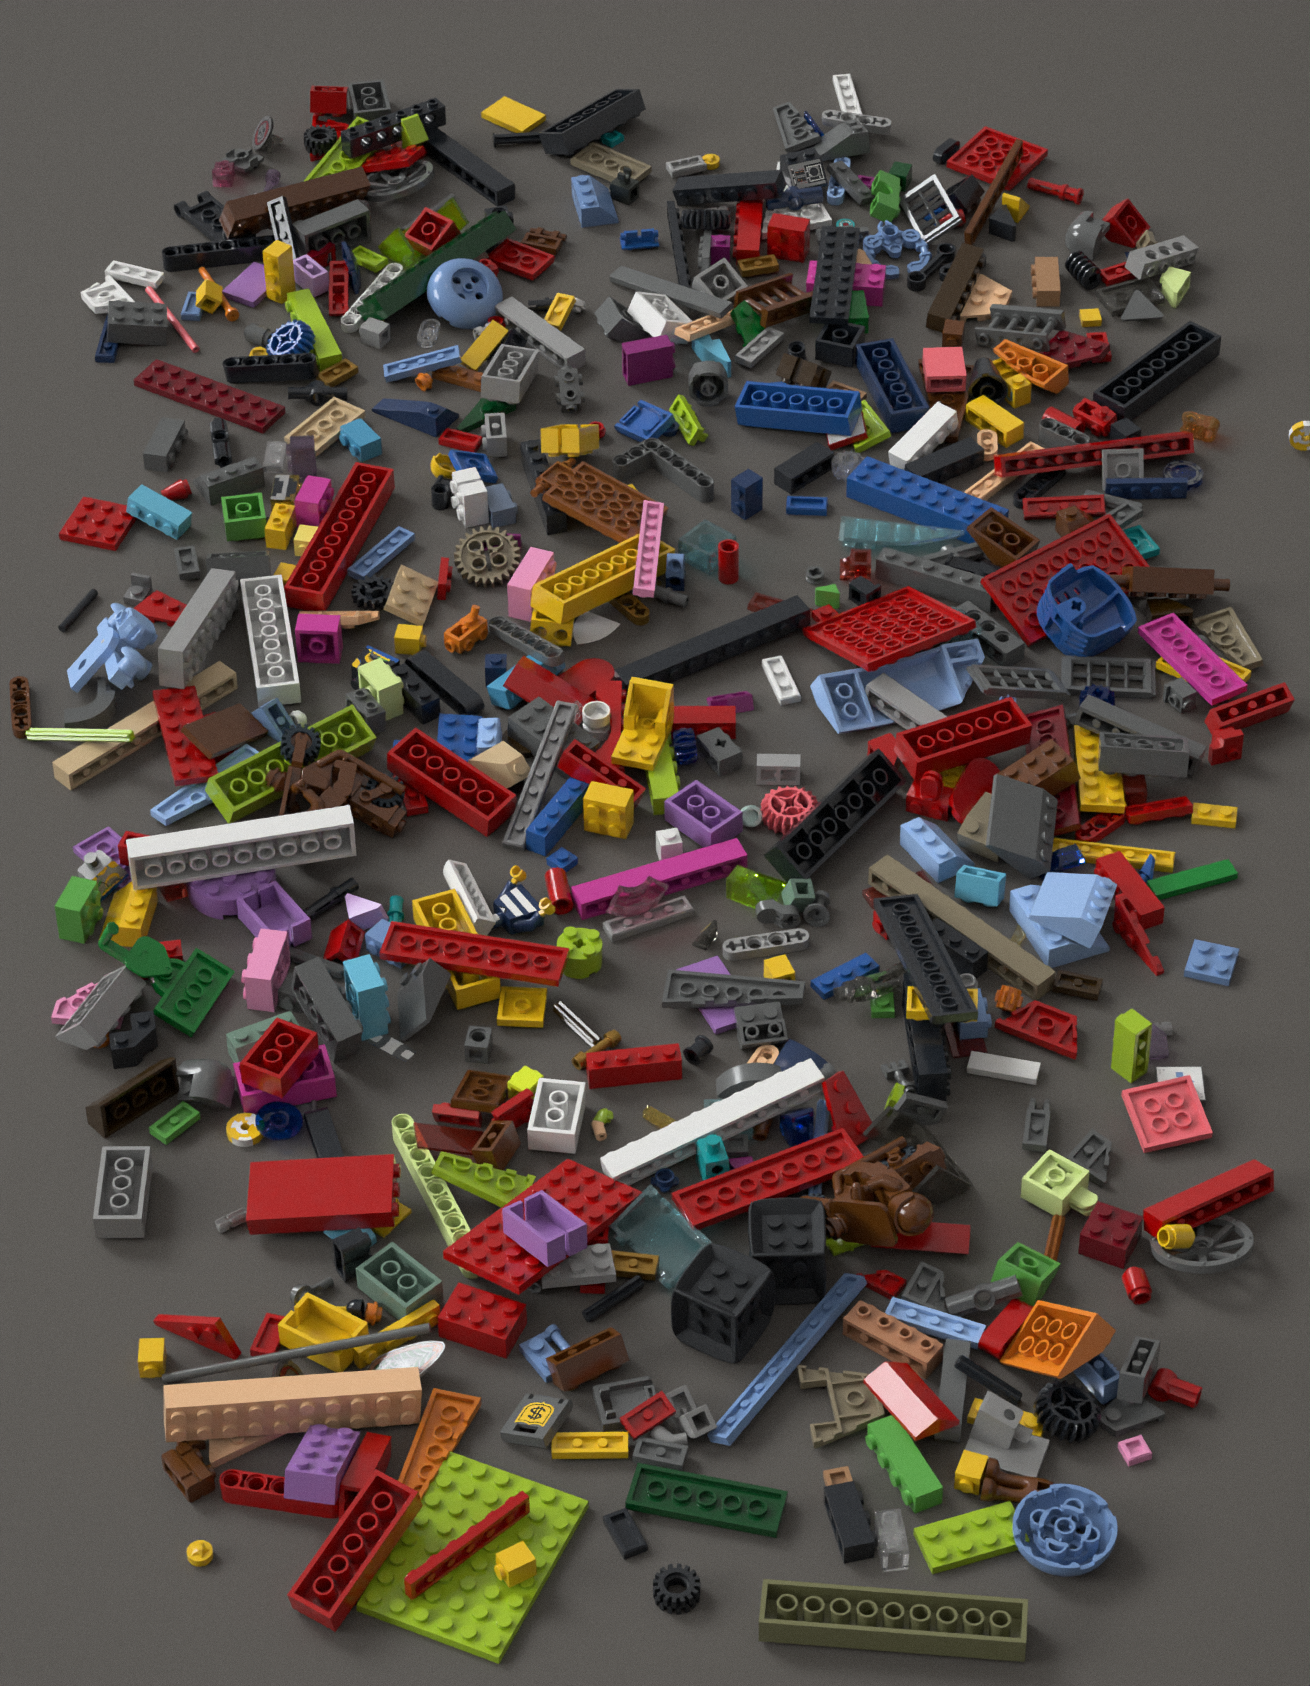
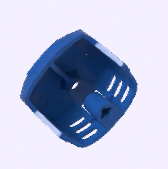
M1072 563L1062 568L1060 572L1049 580L1037 606L1039 624L1054 645L1064 655L1078 657L1095 656L1120 642L1130 633L1137 621L1133 606L1123 590L1109 575L1093 565L1076 570Z

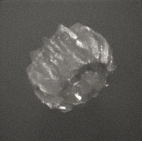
M844 450L843 453L837 452L832 460L833 475L838 480L843 479L845 482L847 477L864 460V457L860 456L859 452L853 453V450L850 452Z

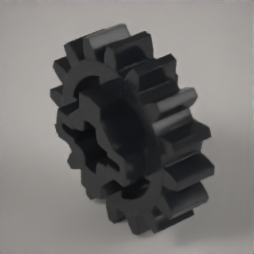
M373 574L372 578L366 575L365 580L358 579V584L353 583V589H351L353 603H357V607L364 606V610L372 608L375 611L378 607L383 610L394 582H391V578L384 579V575L376 577L375 574Z

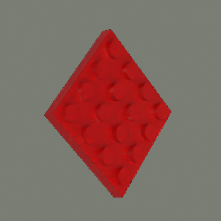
M985 126L947 160L946 167L966 175L972 174L975 178L991 184L1014 142L1019 138ZM1023 140V156L1004 189L1010 191L1048 156V149Z

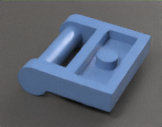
M555 1324L548 1326L541 1334L519 1344L521 1354L546 1383L552 1381L546 1358L556 1354L548 1343L554 1341L561 1351L570 1347Z

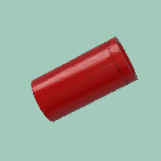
M1053 406L1049 407L1043 414L1042 419L1052 418L1082 433L1085 431V424Z
M726 539L718 544V580L723 584L729 585L736 583L739 579V544L734 540Z
M558 867L549 869L544 876L549 900L552 901V905L555 907V914H566L573 908L567 873L564 869Z

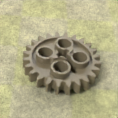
M491 525L488 526L487 530L480 526L479 532L473 528V534L465 533L466 540L460 538V545L455 546L457 552H454V563L457 566V572L461 573L462 579L467 578L468 584L475 581L476 587L480 583H483L484 588L487 587L488 583L493 588L495 587V582L503 585L502 579L509 581V574L513 575L515 573V569L518 568L521 561L518 541H514L512 534L507 536V530L500 533L499 527L493 531ZM483 542L487 543L492 568L491 572L488 571Z

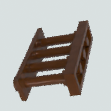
M788 273L737 290L734 308L745 300L754 310L761 314L760 325L767 328L810 313L813 291L805 293L792 285L793 274ZM786 292H790V293H792L793 295H795L796 297H793V298H792V297H790L789 295H787V294H785V293H786ZM776 296L777 298H779V299L782 300V301H781V302H777L776 300L772 299L771 297ZM763 301L769 306L764 307L758 302Z

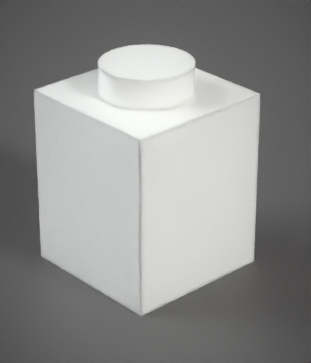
M678 828L656 831V852L659 861L683 854V845Z

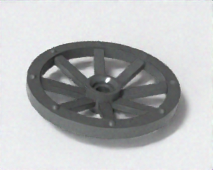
M418 159L410 167L370 173L367 175L371 184L370 188L379 190L368 191L364 200L371 202L390 201L405 197L422 189L435 175L433 165L427 160ZM408 168H418L406 178ZM401 170L399 176L392 178L389 175L391 172ZM424 170H426V173H425V174H423V175L417 177V176L420 175ZM382 177L384 180L388 182V184L373 182L378 178Z
M1221 1215L1197 1226V1236L1190 1248L1169 1249L1183 1253L1168 1254L1162 1249L1166 1248L1162 1247L1158 1243L1157 1238L1150 1235V1250L1157 1261L1171 1269L1197 1274L1217 1273L1235 1268L1244 1263L1253 1252L1254 1237L1252 1231L1243 1222L1227 1215ZM1204 1224L1223 1227L1212 1238L1205 1236ZM1232 1231L1242 1237L1241 1239L1218 1244ZM1242 1247V1248H1241L1238 1252H1236L1235 1254L1222 1252V1251H1226V1250H1230V1249Z

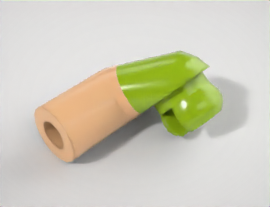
M607 1108L600 1109L591 1122L595 1138L598 1141L607 1138L604 1124L610 1123V1119L614 1118L613 1112Z

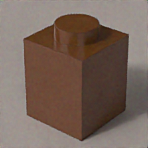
M945 320L942 347H962L965 321Z

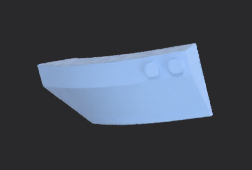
M978 639L942 644L939 647L917 653L913 656L903 657L897 660L896 663L886 664L873 672L857 668L818 675L810 687L817 706L838 734L871 729L896 723L870 705L865 692L866 685L882 673L893 678L900 685L909 689L922 700H925L929 705L941 711L958 705L963 701L973 681L966 668L971 666V664L981 665L985 656Z

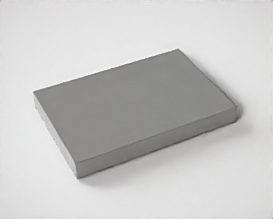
M1031 1435L1028 1444L1013 1438L1009 1449H1003L969 1437L965 1450L996 1458L999 1461L1001 1471L1005 1473L1038 1477L1049 1448L1050 1440Z

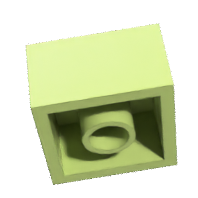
M381 658L359 666V689L365 687L385 709L386 721L402 715L405 702L402 696L403 682L401 678L396 676L392 672L391 667L388 664L386 665Z

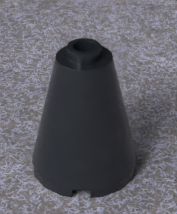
M987 357L979 358L974 363L968 386L970 401L984 395L999 405L1007 396L1005 380L993 361Z

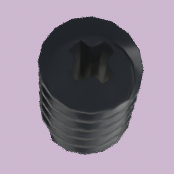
M1078 250L1070 254L1065 262L1066 270L1085 289L1092 290L1098 287L1102 280L1101 270L1082 251Z

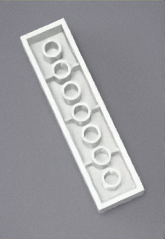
M282 574L240 579L258 706L261 707L277 697L282 705L300 703V684Z

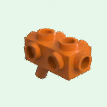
M472 605L471 612L461 618L460 621L444 632V645L449 652L455 651L461 654L465 650L470 651L475 642L486 639L488 635L487 619L478 615L479 606Z

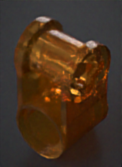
M1188 411L1182 414L1183 426H1181L1180 432L1189 429V432L1193 433V439L1212 442L1217 435L1220 422L1213 416Z

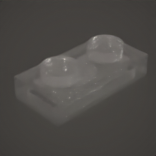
M267 442L263 462L264 473H283L288 450L287 442Z

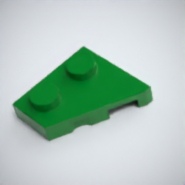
M745 300L730 312L732 320L736 324L738 335L741 334L744 340L743 348L766 329L760 325L761 318Z

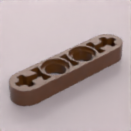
M17 676L12 678L9 683L12 730L16 738L25 739L27 738L26 731L32 728L30 687L26 677ZM17 699H26L22 702H16ZM18 713H26V715L17 716Z

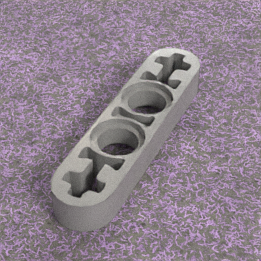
M826 110L822 113V124L828 127L835 128L841 123H846L847 120H857L869 133L888 134L891 132V120L888 118L836 110Z
M796 928L728 939L723 943V957L729 961H737L802 951L809 946V933L805 929ZM773 941H781L782 944H781V945H773L772 942H773ZM752 944H758L761 947L753 949L749 946Z

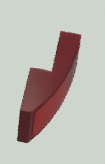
M329 242L321 250H311L307 255L323 268H326L330 265V261H336L335 244Z

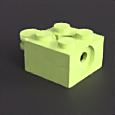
M1050 1149L1022 1178L1021 1198L1052 1215L1065 1216L1072 1208L1085 1216H1090L1098 1201V1196L1088 1190L1090 1171Z

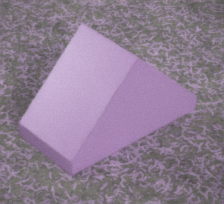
M349 893L346 894L345 900L349 920L362 930L373 927L381 919L388 921L389 917L381 904Z

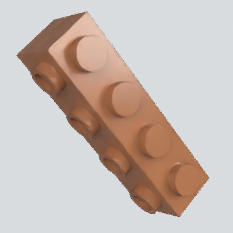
M859 1300L843 1318V1335L893 1362L908 1363L924 1379H927L943 1360V1344L937 1339L919 1332L916 1328L904 1324L894 1316L888 1315L862 1300Z

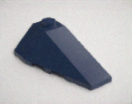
M383 398L372 408L374 413L436 438L459 418L458 413L425 401Z

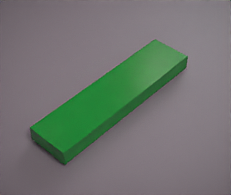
M1226 859L1148 880L1147 886L1159 900L1236 880L1238 879V872L1230 860Z

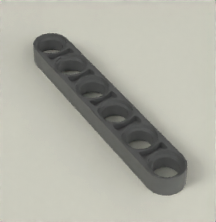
M496 616L489 619L488 627L491 634L545 665L556 667L565 662L563 650L504 616Z

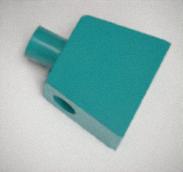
M715 1134L697 1140L696 1163L702 1181L729 1171V1159L720 1136ZM714 1166H716V1171H718V1173L712 1172V1168Z

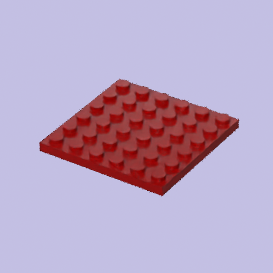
M907 586L802 629L804 636L866 671L873 672L886 664H894L903 657H910L918 651L930 649L935 644L950 641L952 637L967 634L970 630L976 628V621Z

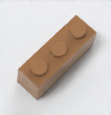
M1035 257V264H1031L1032 298L1036 299V307H1060L1061 290L1058 257Z

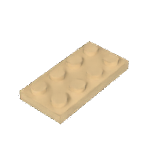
M333 397L284 437L285 444L317 457L339 439V435H341L340 426L359 418H365V410Z

